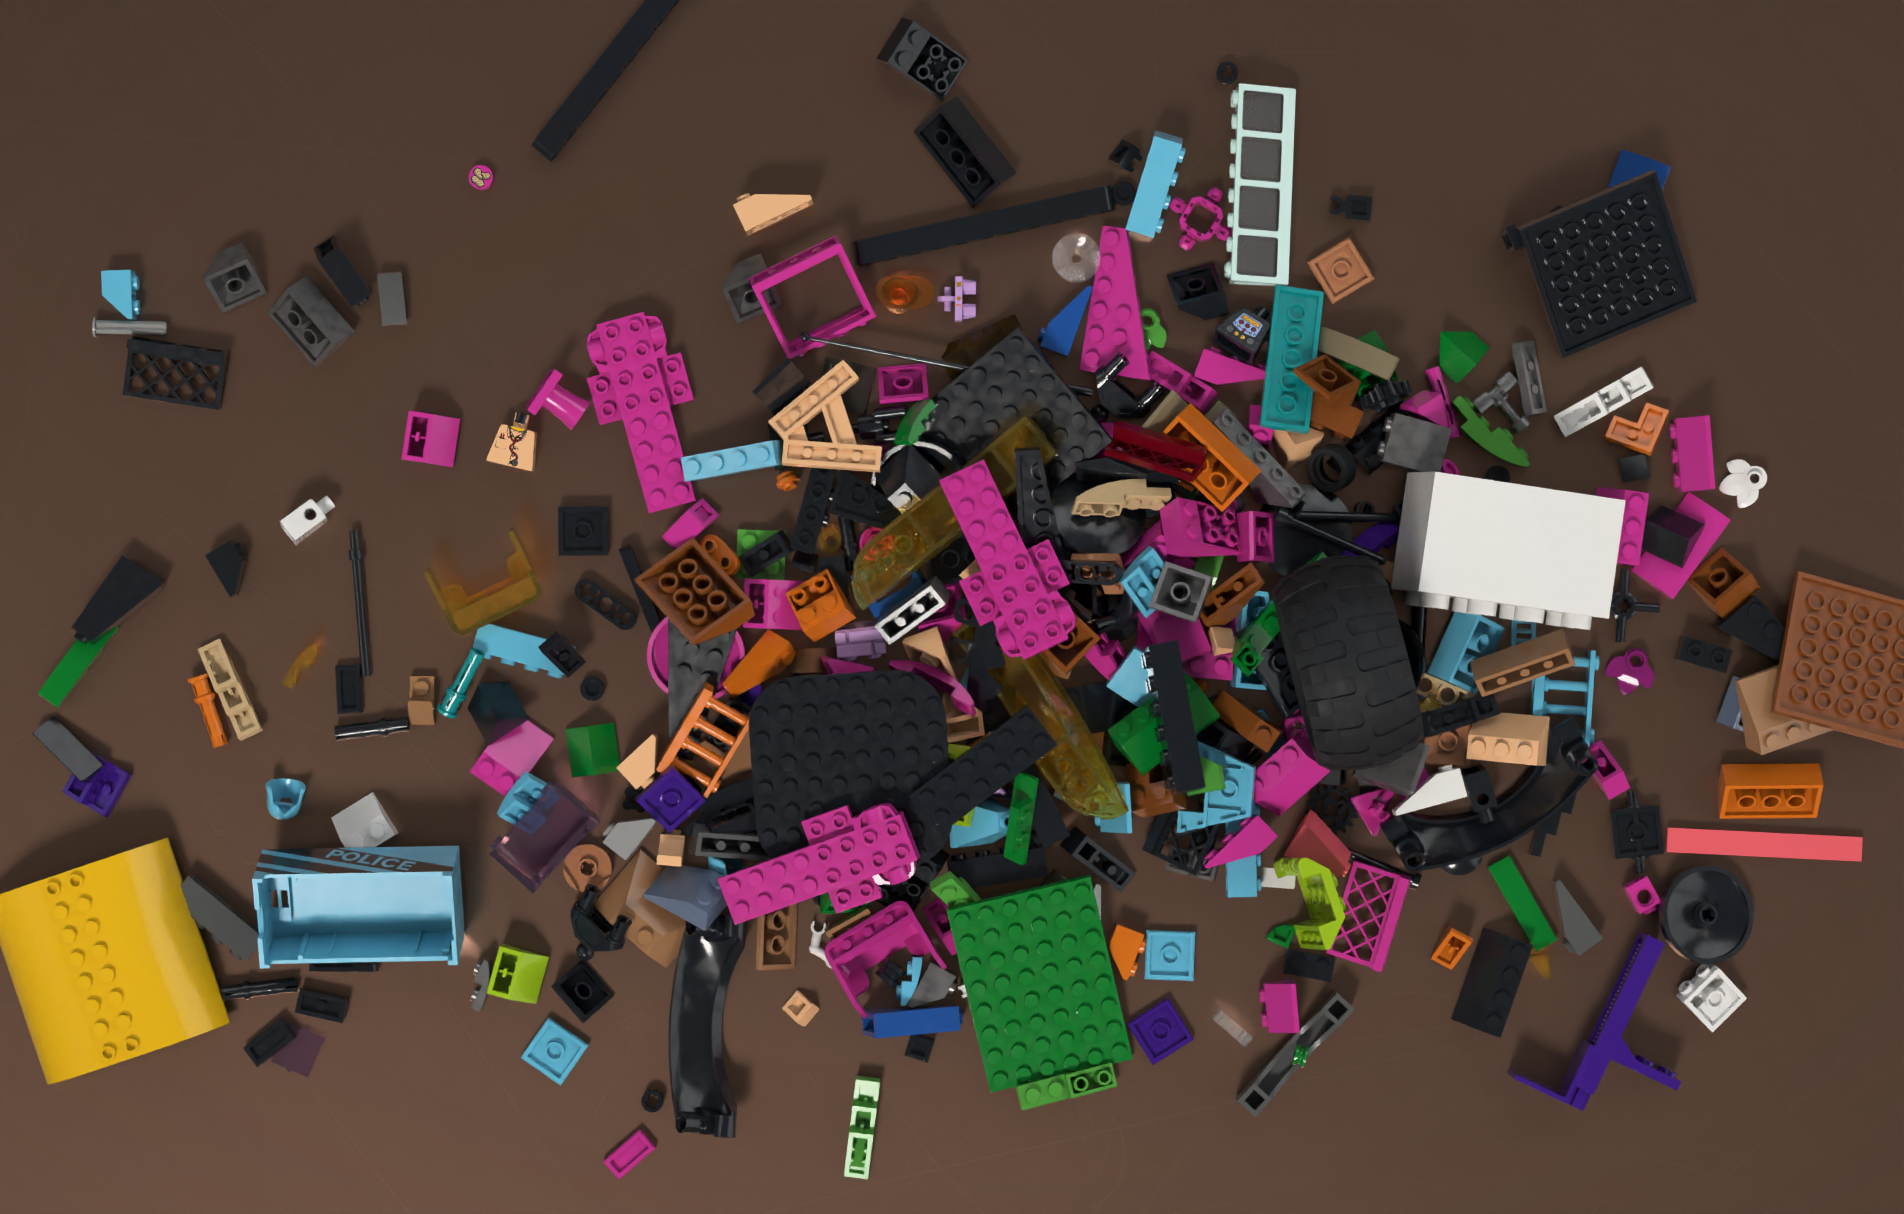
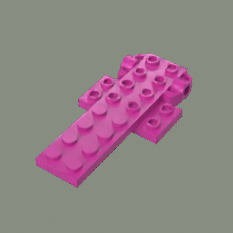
M645 312L596 324L597 329L588 335L586 344L590 359L597 366L600 375L587 378L599 425L623 419L648 512L652 513L696 501L691 481L685 482L681 462V457H684L670 407L694 400L682 353L668 356L665 329L662 321L657 316H646Z
M984 460L939 480L981 569L980 572L959 581L980 627L993 621L996 627L995 635L1003 652L1010 658L1022 657L1023 660L1069 640L1067 635L1075 628L1076 618L1068 601L1061 597L1058 590L1070 585L1049 539L1026 549Z
M883 803L863 810L861 814L853 817L847 804L801 821L810 845L721 876L717 880L735 925L827 892L837 914L882 898L883 893L879 886L881 884L895 885L908 880L916 871V861L920 858V854L903 811L898 812L891 803Z

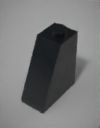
M332 235L316 246L314 251L318 262L351 307L356 304L360 306L368 301L369 296L372 294L370 287L337 238Z

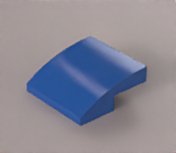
M1622 149L1608 188L1654 170L1663 191L1671 167Z

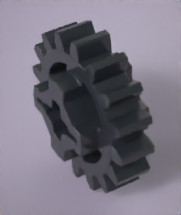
M1390 379L1389 381L1373 385L1368 390L1369 394L1359 398V402L1363 411L1376 410L1377 413H1382L1383 411L1400 406V403L1403 402L1402 398L1412 394V389L1408 380L1395 382V379Z
M1327 784L1324 790L1319 785V793L1311 792L1310 795L1313 797V800L1306 801V804L1311 806V808L1306 810L1305 814L1312 810L1321 820L1326 818L1332 820L1335 825L1328 827L1336 836L1339 829L1346 833V825L1354 826L1350 821L1351 818H1358V815L1353 813V810L1356 808L1351 802L1352 796L1348 797L1347 795L1349 789L1346 788L1340 791L1341 785H1336L1335 789H1333L1332 785ZM1328 793H1336L1343 798L1333 800ZM1321 799V809L1316 812L1317 802ZM1331 803L1333 806L1339 805L1335 809V815L1330 813L1324 814L1329 809L1328 804ZM1348 806L1347 816L1343 820L1341 817L1343 809Z

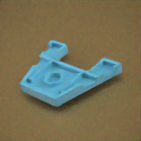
M1197 741L1200 756L1218 765H1222L1226 789L1205 793L1204 812L1179 810L1177 833L1251 817L1253 815L1256 767Z

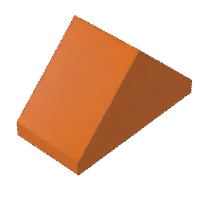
M1447 925L1430 959L1452 970L1471 945L1473 938Z

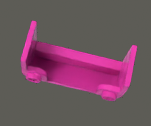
M904 901L892 903L830 941L825 947V957L852 1005L863 1018L868 1017L857 997L863 994L870 984L869 977L865 971L907 946L911 954L918 957L931 952L943 970L947 968L917 916Z

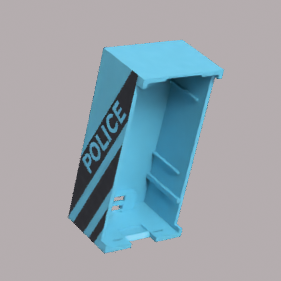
M459 846L262 849L252 878L255 910H257L259 931L257 940L260 969L270 968L271 964L448 961V965H458L465 935ZM277 890L278 907H272L271 891ZM281 890H287L288 907H283Z

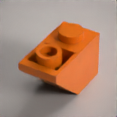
M1116 923L1108 947L1122 978L1128 981L1129 975L1134 976L1138 963L1135 962L1138 953H1143L1147 940L1143 939L1144 933Z

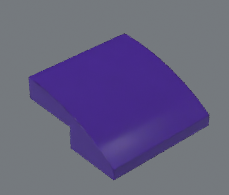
M91 752L104 764L102 769L89 783L81 782L72 773L62 792L80 804L90 807L102 816L109 817L132 775Z

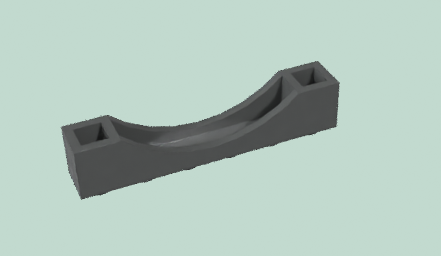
M1334 990L1300 1027V1033H1294L1235 1097L1237 1101L1256 1117L1300 1066V1064L1292 1065L1297 1043L1302 1048L1309 1046L1308 1057L1350 1016L1355 1008Z

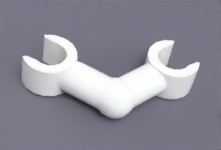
M813 920L811 923L812 938L809 951L823 959L826 965L832 969L825 957V949L820 947L826 923L824 922L821 931H816L814 929L815 921Z

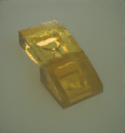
M312 644L300 654L290 667L282 685L295 688L302 667L313 668L321 645Z

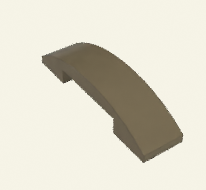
M1320 326L1319 353L1349 363L1385 380H1390L1399 361L1398 357L1353 337Z

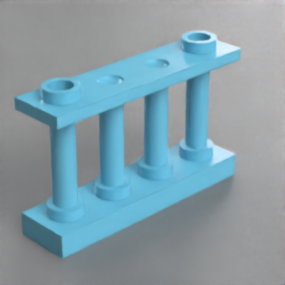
M1587 650V657H1574L1575 665L1573 666L1586 667L1585 682L1550 680L1549 677L1545 676L1533 679L1531 683L1529 715L1546 716V714L1583 716L1582 737L1589 748L1590 743L1594 742L1595 734L1594 729H1591L1594 672L1599 669V656H1596V651ZM1548 689L1584 691V706L1547 704V701H1544V691H1548Z

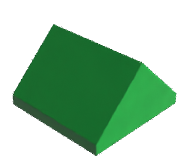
M614 722L565 729L572 777L619 771L616 768L620 765Z

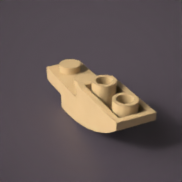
M1127 479L1105 483L1077 496L1072 506L1071 514L1114 517L1120 516L1123 508L1130 510L1141 508L1158 511L1170 502L1172 497L1171 488L1147 487L1146 479Z

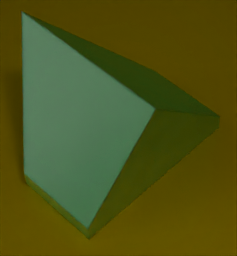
M1440 331V370L1457 384L1477 365L1490 347L1472 331Z

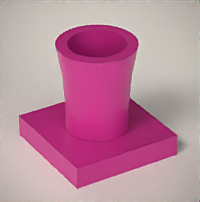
M551 367L525 408L536 415L542 406L571 430L579 421L590 402L559 386L557 383L563 374Z

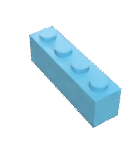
M772 440L681 457L685 482L782 465L783 445L782 440Z
M479 622L473 647L482 650L485 653L484 658L491 659L493 655L500 657V662L515 666V662L525 664L524 669L538 672L539 668L548 670L549 676L560 679L564 675L538 648L547 639L487 622Z
M1253 801L1252 817L1255 814L1260 817V806ZM1243 819L1225 822V837L1231 831L1235 834L1242 828L1239 824ZM1261 854L1225 863L1226 896L1228 898L1257 897V891H1261V876H1257V867H1261Z

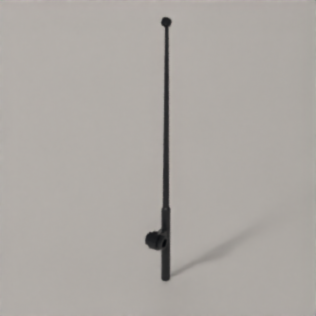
M806 331L800 334L804 342L812 340L965 371L970 367L963 364L810 337ZM1067 383L1076 395L1092 398L1093 388Z

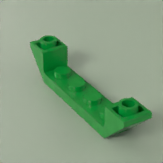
M1320 552L1307 563L1327 558V556ZM1273 598L1234 644L1230 660L1246 676H1250L1264 658L1260 653L1280 631Z

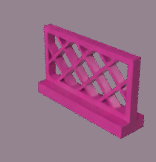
M1354 860L1343 900L1345 906L1347 904L1349 908L1344 914L1352 913L1358 925L1346 931L1342 924L1340 929L1343 933L1335 938L1336 940L1345 936L1351 947L1344 952L1333 949L1334 940L1331 949H1328L1326 953L1382 972L1412 876L1401 875ZM1357 867L1367 870L1372 879L1360 885L1355 877ZM1373 872L1378 873L1380 875L1375 877ZM1383 876L1394 879L1392 888L1385 892L1382 891L1377 882V879ZM1353 881H1354L1356 887L1353 888V889H1351L1352 884H1353ZM1374 882L1380 894L1368 900L1362 887ZM1359 890L1365 902L1353 908L1348 897L1350 893ZM1390 893L1389 899L1387 900L1385 895ZM1382 897L1386 904V909L1384 912L1376 915L1370 903ZM1367 905L1373 917L1361 923L1355 910ZM1383 916L1382 922L1380 923L1378 918ZM1375 920L1379 927V932L1377 935L1369 938L1363 926ZM1360 928L1366 940L1354 946L1348 933ZM1376 939L1375 945L1373 946L1371 941ZM1368 943L1372 950L1370 961L1360 958L1356 949Z

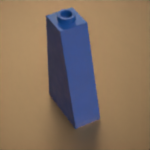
M953 1004L865 1010L868 1017H862L863 1035L872 1038L960 1031V1024L963 1023V1014L959 1010V1006Z

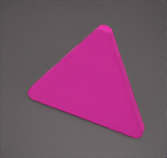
M1379 788L1351 797V802L1371 835L1377 836L1381 828L1379 823L1384 822L1390 816L1387 810L1394 792Z

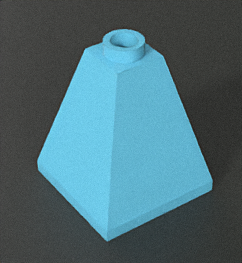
M988 797L975 807L971 826L952 825L950 848L992 844L1006 836L1010 809L995 799Z

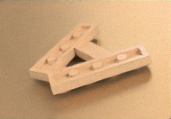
M844 360L768 421L769 425L784 441L782 466L880 472L882 446L857 445L841 395L858 382L859 377ZM821 411L823 412L832 443L808 441L803 426Z

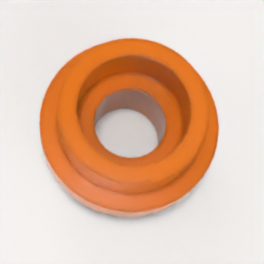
M787 471L776 477V486L778 489H783V491H790L797 487L800 478L795 474V471Z

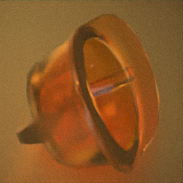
M887 276L882 278L876 287V296L879 301L884 304L887 310L895 314H903L909 310L926 307L932 302L935 295L931 282L921 277Z

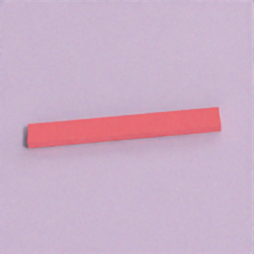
M1666 827L1665 852L1862 862L1863 837Z

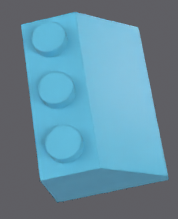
M1454 612L1427 673L1476 695L1478 687L1474 680L1470 661L1495 653L1506 628L1481 615Z

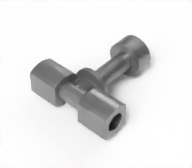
M1508 371L1494 382L1495 386L1487 393L1485 391L1481 393L1472 403L1478 414L1484 412L1491 405L1494 408L1499 406L1514 423L1510 428L1518 434L1531 421L1525 415L1520 417L1506 400L1509 397L1507 391L1518 383L1517 379Z

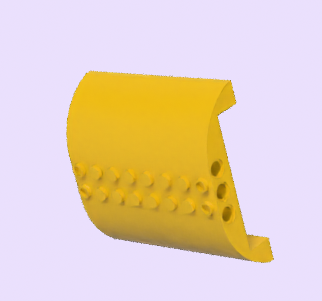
M168 838L0 894V946L47 1084L74 1078L231 1023L199 927H197L195 919L191 917L181 888L183 880Z

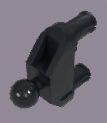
M1120 352L1106 366H1099L1096 369L1100 404L1093 406L1090 412L1099 423L1105 422L1108 419L1109 411L1117 418L1144 417L1150 412L1151 405L1165 394L1164 389L1160 385L1158 386L1157 382H1153L1141 396L1136 395L1115 378L1117 374L1129 365V360Z
M592 884L586 885L581 899L574 903L570 914L575 937L581 942L576 948V954L582 961L592 959L595 951L622 949L625 944L624 936L632 924V920H628L629 917L618 915L612 928L594 910L593 905L601 891Z

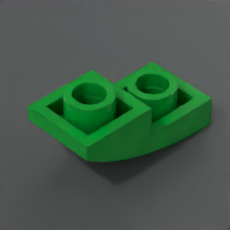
M932 399L916 401L908 410L896 432L894 439L896 445L907 444L910 446L920 439L919 435L926 430L922 422L926 421L930 417L929 413L936 408Z

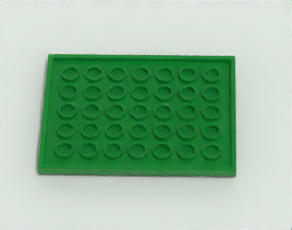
M1090 874L946 908L990 1093L1112 1062V1064L1133 1059Z

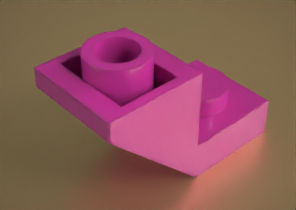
M702 498L688 509L662 538L676 550L691 538L696 540L699 534L719 517V514Z

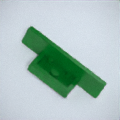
M1024 771L1015 777L1004 848V857L1020 865L1026 864L1039 781L1037 777Z

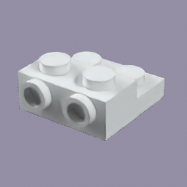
M1701 964L1696 969V975L1690 981L1687 980L1680 984L1679 992L1676 994L1679 1000L1712 1033L1747 999L1715 964Z

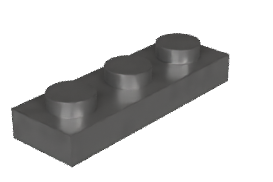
M1534 340L1512 344L1513 359L1515 361L1524 414L1528 416L1545 413L1547 409Z

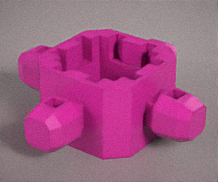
M1213 187L1206 195L1207 200L1201 196L1191 199L1188 205L1178 197L1173 198L1169 208L1176 214L1178 212L1182 214L1178 223L1180 230L1186 233V235H1182L1179 242L1180 248L1189 251L1195 244L1194 239L1200 242L1208 241L1213 234H1216V238L1222 241H1227V237L1231 236L1232 230L1225 224L1223 226L1220 225L1223 213L1222 209L1215 205L1216 203L1219 204L1222 198V191ZM1195 204L1201 205L1216 215L1206 235L1185 223Z

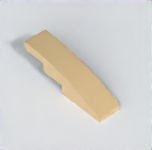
M217 639L199 648V654L213 688L219 695L226 715L230 717L238 739L242 741L263 731L247 692L221 639Z

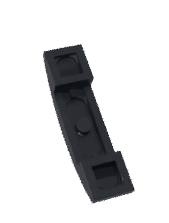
M1480 694L1458 703L1421 713L1424 729L1423 739L1499 715L1500 712L1494 694L1484 697Z

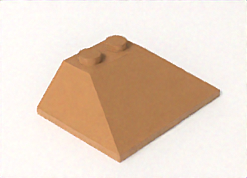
M640 849L595 901L594 906L613 926L618 915L629 917L628 920L631 919L632 924L625 936L646 955L667 968L678 956L686 920L643 897L646 890L664 871V868L656 865L657 862Z

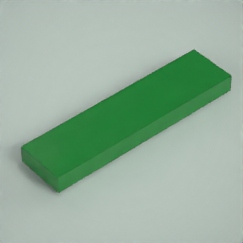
M1507 855L1487 866L1529 942L1533 945L1535 952L1557 941L1556 936L1510 856Z

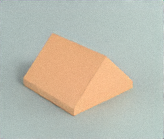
M937 627L904 638L902 644L910 661L933 666L957 680L948 651Z

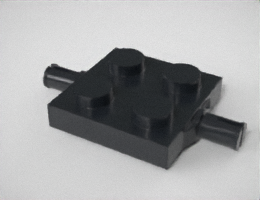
M1637 790L1627 791L1629 806L1622 809L1609 810L1614 859H1634L1636 874L1647 873L1645 858L1664 854L1659 805H1639Z

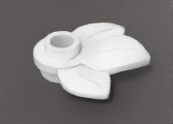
M1742 459L1729 461L1727 468L1731 474L1723 479L1719 490L1727 495H1737L1739 508L1750 506L1757 500L1759 489L1765 486L1767 473L1762 467L1750 466ZM1757 474L1760 479L1754 483L1750 480V476Z

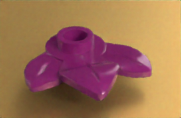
M1639 648L1629 649L1624 656L1614 657L1605 670L1606 676L1617 677V685L1623 695L1634 691L1639 684L1645 688H1651L1654 681V672L1647 665V654ZM1636 655L1639 657V663L1633 665L1631 658Z

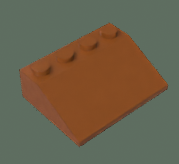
M694 538L688 540L634 579L635 583L692 645L736 630L755 616L750 598Z

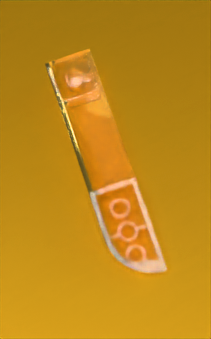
M1025 415L958 471L984 460L1003 501H1005L1016 492L1014 448L1039 447L1043 466L1059 453L1045 437L1044 432L1038 425ZM941 484L908 510L904 511L860 550L853 565L852 589L862 611L964 534Z
M963 624L952 635L973 642L976 627ZM995 642L1003 653L1006 665L990 669L988 673L1002 685L1001 691L997 694L1011 716L1027 705L1057 743L1056 747L1034 762L1066 804L1076 812L1084 816L1100 817V819H1113L1129 811L1127 804L1099 746L1072 700L1041 655L1037 654L1026 660H1023L1022 657L1010 658L1003 652L999 642ZM959 643V644L962 646V648L965 650V652L968 654V650H967L966 646L963 645V644H961V643Z

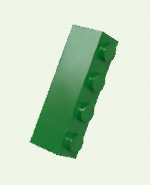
M1184 672L1195 733L1197 735L1217 720L1220 715L1201 688ZM1152 697L1108 730L1114 745L1142 776L1160 763L1159 752H1162L1161 742H1157L1154 728L1158 725L1156 717L1152 718L1150 703L1153 701Z

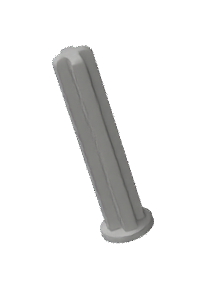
M93 317L92 333L93 337H97V334L166 335L167 323L164 321L97 320V317Z

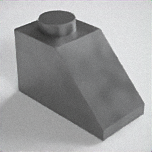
M930 961L907 1006L912 1008L943 999L947 993L952 995L958 984V981L955 980L956 974L948 969L943 970L939 964Z

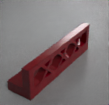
M1118 420L1113 428V441L1104 449V455L1194 482L1206 468L1207 447ZM1116 447L1124 448L1127 450L1119 451L1116 450ZM1137 455H1147V456H1149V457H1143V458H1142V457H1139V456H1137ZM1164 461H1166V462H1170V464H1162V463H1159V462H1164ZM1189 468L1193 469V471L1188 472L1182 469Z

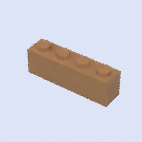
M1563 629L1472 660L1470 664L1475 683L1481 696L1484 697L1573 666L1575 661Z

